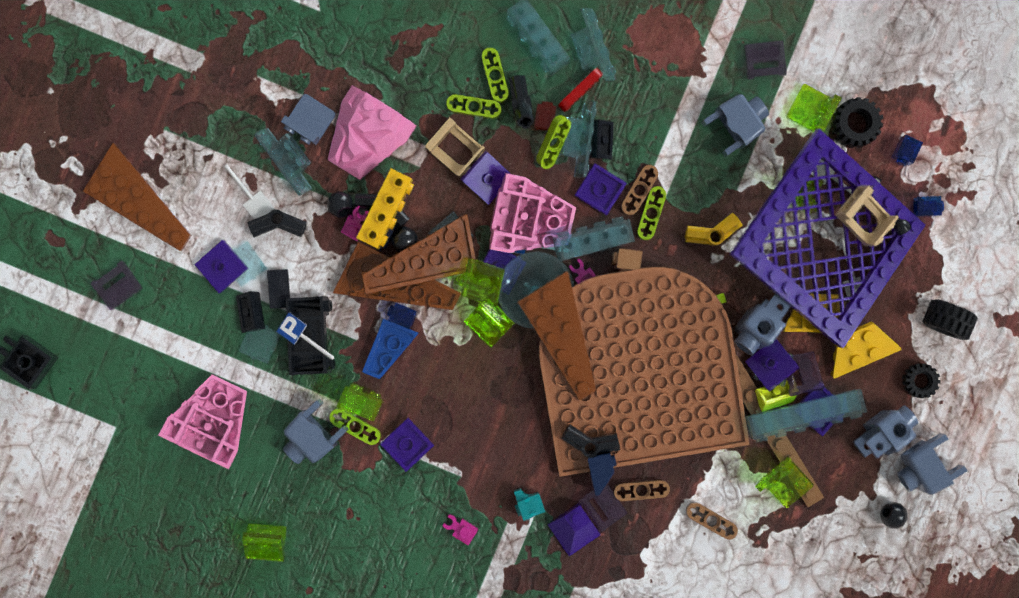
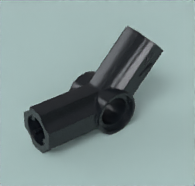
M525 75L513 76L509 78L513 114L516 117L518 126L527 129L534 123Z
M356 194L355 208L359 205V211H370L378 194ZM398 211L395 216L397 222L394 227L398 230L410 218L403 211Z
M272 210L270 213L247 223L250 232L255 238L277 228L302 237L308 222L280 210ZM276 214H281L282 221L279 224L273 222V217Z
M570 424L561 436L562 440L581 451L588 458L620 450L617 433L589 437ZM593 443L595 448L592 451L585 450V445Z

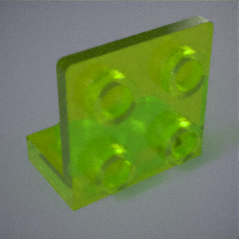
M803 84L786 118L812 132L815 129H820L824 132L842 98L836 94L829 97L807 84Z
M787 456L763 476L755 487L759 492L765 488L770 490L781 504L788 508L813 488L814 484Z

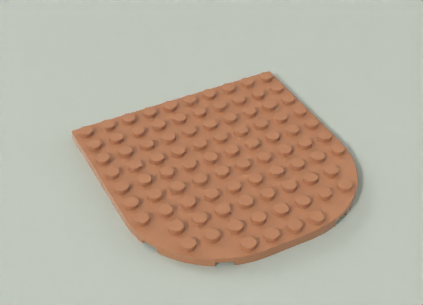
M645 267L595 276L572 287L596 391L579 400L540 338V365L559 477L590 472L587 457L581 451L561 439L563 432L570 424L589 437L617 433L620 450L610 452L611 455H615L617 464L613 468L750 445L730 321L717 296L705 284L695 277L676 269ZM593 443L585 445V450L592 451L595 448Z

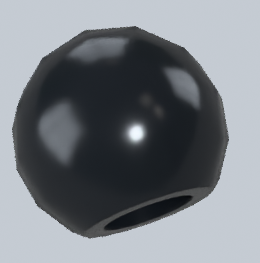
M337 191L332 193L327 200L328 211L335 217H346L353 210V200L346 192Z
M403 226L391 237L392 245L400 252L418 242V236L413 229Z
M890 502L881 509V520L888 528L898 529L904 526L908 520L907 510L900 503Z

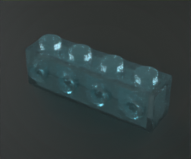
M520 0L507 10V21L512 27L516 26L519 30L518 36L523 42L527 41L530 46L528 48L534 57L540 59V66L545 73L549 72L552 76L570 63V57L528 0Z
M623 216L612 218V222L606 224L605 221L596 222L594 227L591 228L581 226L575 228L576 232L569 233L568 230L557 233V237H553L557 259L560 261L635 242L630 219H623Z

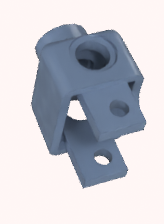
M738 94L715 109V113L704 119L701 124L706 127L718 118L721 120L736 142L722 152L724 157H726L738 148L743 149L765 131V126L761 120L769 116V111L759 97L756 96L747 101L742 94Z
M774 294L770 301L765 299L761 305L757 304L749 308L735 326V332L738 334L734 341L735 345L743 352L752 356L757 349L771 345L786 326L781 319L791 306L777 294ZM778 304L782 306V311L776 307Z
M321 399L315 401L307 410L301 411L284 430L285 436L290 441L283 447V450L297 464H300L305 458L312 463H316L337 446V441L349 430L345 425L334 436H331L312 417V414L323 404Z
M902 406L898 410H882L863 424L866 432L855 439L853 444L863 457H867L871 453L875 458H879L884 453L885 455L897 453L915 439L916 434L912 428L919 424L918 419L906 406Z
M939 433L928 441L921 440L901 454V459L906 467L897 472V475L908 492L919 487L922 492L933 495L953 485L954 479L968 471L963 465H957L947 471L935 452V447L948 440L946 434Z

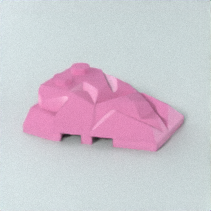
M351 86L341 102L327 160L361 180L386 157L392 155V152L403 146L415 130L416 125L367 92Z
M506 173L497 193L490 226L489 249L512 253L519 250L568 245L576 207L553 195L526 177Z
M211 375L194 391L195 393L187 401L185 400L181 404L182 406L174 414L167 418L158 436L229 469L238 453L247 391L215 375Z

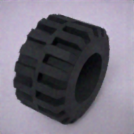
M861 97L849 99L841 104L831 117L833 121L830 123V126L834 129L832 134H836L837 137L835 139L837 141L841 140L843 146L849 145V148H860L871 143L880 135V128L884 124L881 123V120L884 119L883 115H879L881 109L879 107L876 109L874 107L876 103H870L867 98L863 100ZM850 113H858L864 117L866 128L863 133H856L849 128L847 121Z
M934 299L930 301L922 322L927 327L944 335L960 340H969L978 317L961 306Z

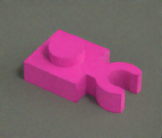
M359 205L353 210V215L350 214L341 230V233L355 241H358L356 237L369 211H366L364 215H361L359 213Z
M580 259L577 260L580 264L579 269H574L572 265L569 266L571 272L578 274V277L574 279L577 283L596 276L590 267L586 271L584 270V264Z
M449 514L448 518L452 519L453 523L451 525L443 523V527L448 530H455L452 536L469 545L479 528L463 518L459 523L454 515Z

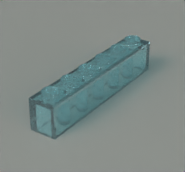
M854 389L748 415L745 418L750 438L757 442L768 440V436L783 437L787 435L786 432L794 430V433L806 431L805 427L813 426V428L825 426L824 423L829 421L832 424L843 422V418L849 416L851 419L860 418L862 413L867 412L862 389Z

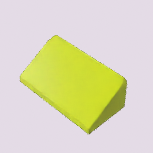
M789 380L782 381L770 392L766 387L755 390L762 412L792 403L797 396Z

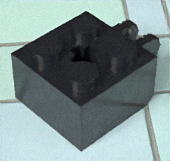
M21 335L17 342L9 336H5L3 340L13 348L9 352L6 348L0 346V353L5 356V359L0 364V369L26 388L37 389L59 357L28 335Z

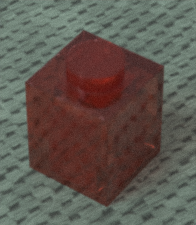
M546 101L537 104L534 129L548 131L555 118L557 106H553V103Z

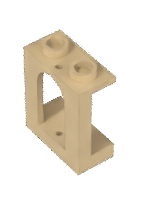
M451 118L443 124L425 145V148L459 178L466 174L471 165L479 159L485 150L483 145L481 146ZM449 133H452L472 151L473 156L466 165L456 163L438 147Z
M869 185L858 186L835 215L864 246H877L883 241L885 234L895 226V222L899 217L897 215L890 216L871 196L874 190ZM862 205L874 215L877 221V226L871 233L864 231L853 219V216Z

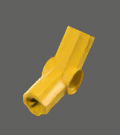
M731 213L714 228L687 225L685 242L717 246L743 225L734 213ZM712 232L719 234L720 239L718 242L711 240L710 235Z

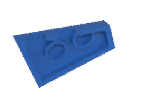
M383 319L362 372L381 379L419 332Z

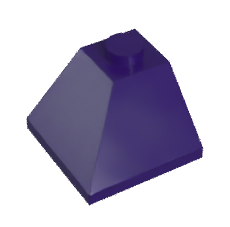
M580 503L547 524L568 556H571L601 535Z

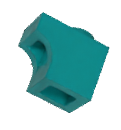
M521 488L514 490L517 500L515 508L518 516L522 515L523 521L545 512L539 492L527 494Z

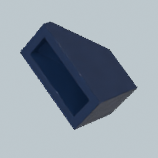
M610 452L598 454L592 458L587 457L596 496L601 494L614 474L613 467L617 466L615 455H611Z

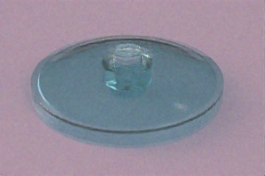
M527 252L513 258L502 270L497 284L498 301L503 312L514 323L522 327L534 329L518 301L566 272L568 268L558 258L544 252ZM568 270L571 286L574 287L573 278Z

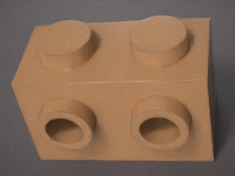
M619 248L612 255L611 265H615L614 270H618V272L640 269L643 251Z

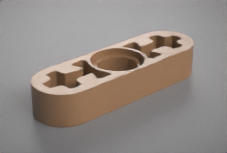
M647 165L641 170L621 204V210L625 215L632 216L639 210L658 177V170L655 166ZM645 170H653L654 178L650 177L646 183L639 181L640 178L642 180L645 179ZM637 185H642L645 188L644 195H636L634 188ZM631 194L635 199H639L640 202L635 201L633 204L635 210L628 212L625 203L629 204L633 198L629 197Z
M664 480L619 483L614 488V496L619 501L664 498L670 492V487ZM649 484H652V488H658L659 484H662L663 487H666V490H663V494H660L659 491H652L653 495H650L651 489ZM639 485H644L647 488V493L643 496H639L636 493ZM630 486H633L634 497H631V493H625L624 497L617 494V491L621 489L620 487H624L625 490H631Z
M691 502L686 507V514L690 519L721 537L731 540L737 536L738 529L734 523L697 502ZM698 506V511L704 514L705 510L708 512L703 516V520L700 521L702 517L697 514L692 516L691 508ZM711 515L717 518V523L714 526H709L706 522L707 518ZM721 520L724 521L722 525H724L725 527H729L730 525L732 526V534L728 533L727 535H725L726 531L722 528H719V526L721 525Z

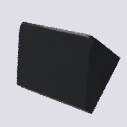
M593 120L590 122L589 159L612 160L614 122L605 120Z
M288 269L267 270L270 309L286 308V298H290Z
M249 291L237 295L236 300L241 332L247 333L265 329L260 293Z

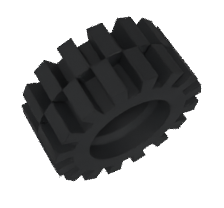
M918 363L909 366V369L904 371L906 374L902 376L904 378L902 385H905V391H908V394L911 396L929 398L931 397L930 395L936 393V390H939L938 383L941 384V380H938V377L940 375L936 373L937 370L932 368L931 365ZM920 373L925 374L928 378V384L924 388H918L914 382L915 377Z

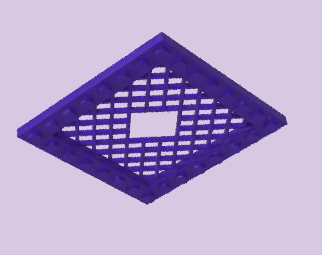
M815 129L734 246L730 255L839 348H844L925 227V224L822 130ZM817 165H824L825 176H818ZM829 167L837 174L830 175ZM813 171V177L808 178ZM838 177L839 188L831 189L830 178ZM826 178L827 189L819 190L818 179ZM843 179H844L850 186L843 187ZM814 180L815 191L807 192L806 181ZM869 185L874 190L871 196L890 216L897 215L899 217L897 220L905 219L911 225V229L901 236H898L893 227L891 229L892 235L883 237L881 242L882 250L874 251V246H869L870 252L862 253V242L857 237V240L849 241L848 231L850 230L843 224L846 256L822 260L814 259L811 222L838 219L837 216H834L833 205L841 204V207L847 201L844 198V190L851 189V193H853L858 186ZM802 187L803 193H798V191ZM832 191H839L840 201L833 202ZM827 192L828 203L821 204L820 193ZM815 194L816 205L809 206L808 195ZM796 196H803V207H796ZM790 203H792V208L787 209ZM829 206L830 217L822 218L821 207ZM865 207V212L857 211L854 215V220L859 224L858 215L866 214L867 225H863L861 228H867L868 233H871L872 227H876L877 224H871L870 214L872 213ZM810 208H817V219H810ZM805 209L806 220L798 221L797 210ZM792 211L794 222L786 223L785 212ZM781 218V224H776ZM806 223L807 234L799 235L798 224ZM794 225L795 236L787 237L786 226ZM782 227L783 238L775 239L774 228ZM770 234V238H771V239H770V240H765V239L768 237V235ZM808 237L809 248L801 249L800 238ZM891 238L886 246L885 239ZM796 239V250L789 251L788 240ZM783 241V252H776L775 242ZM771 242L772 253L764 254L763 244ZM857 243L858 254L851 255L850 244ZM809 251V262H802L801 252ZM797 253L798 263L790 264L789 254ZM881 253V255L875 262V254ZM785 254L786 265L778 266L777 256ZM870 255L871 266L864 267L863 256ZM773 256V263L766 257ZM859 257V268H852L851 258ZM847 259L848 269L840 270L839 260ZM835 261L836 271L828 272L827 262ZM816 263H823L824 273L816 274ZM811 264L812 275L804 276L803 266ZM799 266L800 277L792 278L791 267ZM785 268H786V270H787V275H786L782 270H780V269H785ZM866 269H871V270L869 271V273L867 274V276L865 277V271H864V270H866ZM853 271H860L861 281H853ZM848 272L849 283L842 284L841 273ZM836 274L837 285L830 286L829 275ZM824 276L825 287L818 288L817 277ZM812 278L813 289L806 290L804 279ZM800 280L801 287L794 281ZM861 284L855 292L854 285ZM850 286L851 296L843 297L842 287ZM838 288L839 298L831 299L830 289ZM826 290L827 300L819 301L818 291ZM814 292V298L808 293ZM850 300L844 309V301ZM833 302H839L840 312L833 313ZM821 304H827L828 310Z

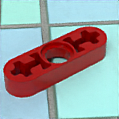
M598 67L595 68L558 104V107L565 113L601 79L604 73Z

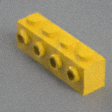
M392 168L390 169L356 237L358 240L377 249L380 246H385L388 240L386 234L389 229L392 230L397 222L395 216L398 211L401 212L406 203L403 200L406 194L410 195L413 190L412 178Z

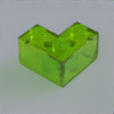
M355 383L345 386L336 408L374 422L384 402V399L380 398L381 394L374 391L370 393L363 391L364 387Z

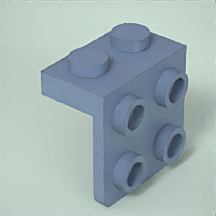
M304 94L290 116L287 117L285 115L281 122L285 125L284 129L291 134L296 132L301 135L300 140L310 145V143L317 145L336 114L308 94Z

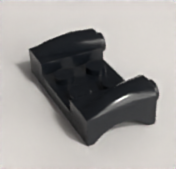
M327 296L286 298V316L290 312L304 322L307 326L302 334L328 352L326 316L332 311V301ZM299 337L295 344L288 340L289 375L331 373L332 369H335V359H330L303 338Z

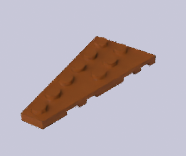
M113 143L83 192L182 252L192 235L160 199L143 176L134 168L117 145Z
M464 214L409 246V248L400 251L361 274L364 293L369 294L477 271L468 215Z
M360 242L357 243L333 291L335 294L447 310L454 309L461 295L460 292L436 280L365 294L361 274L390 257Z
M567 270L519 300L518 303L578 399L581 400L596 391Z

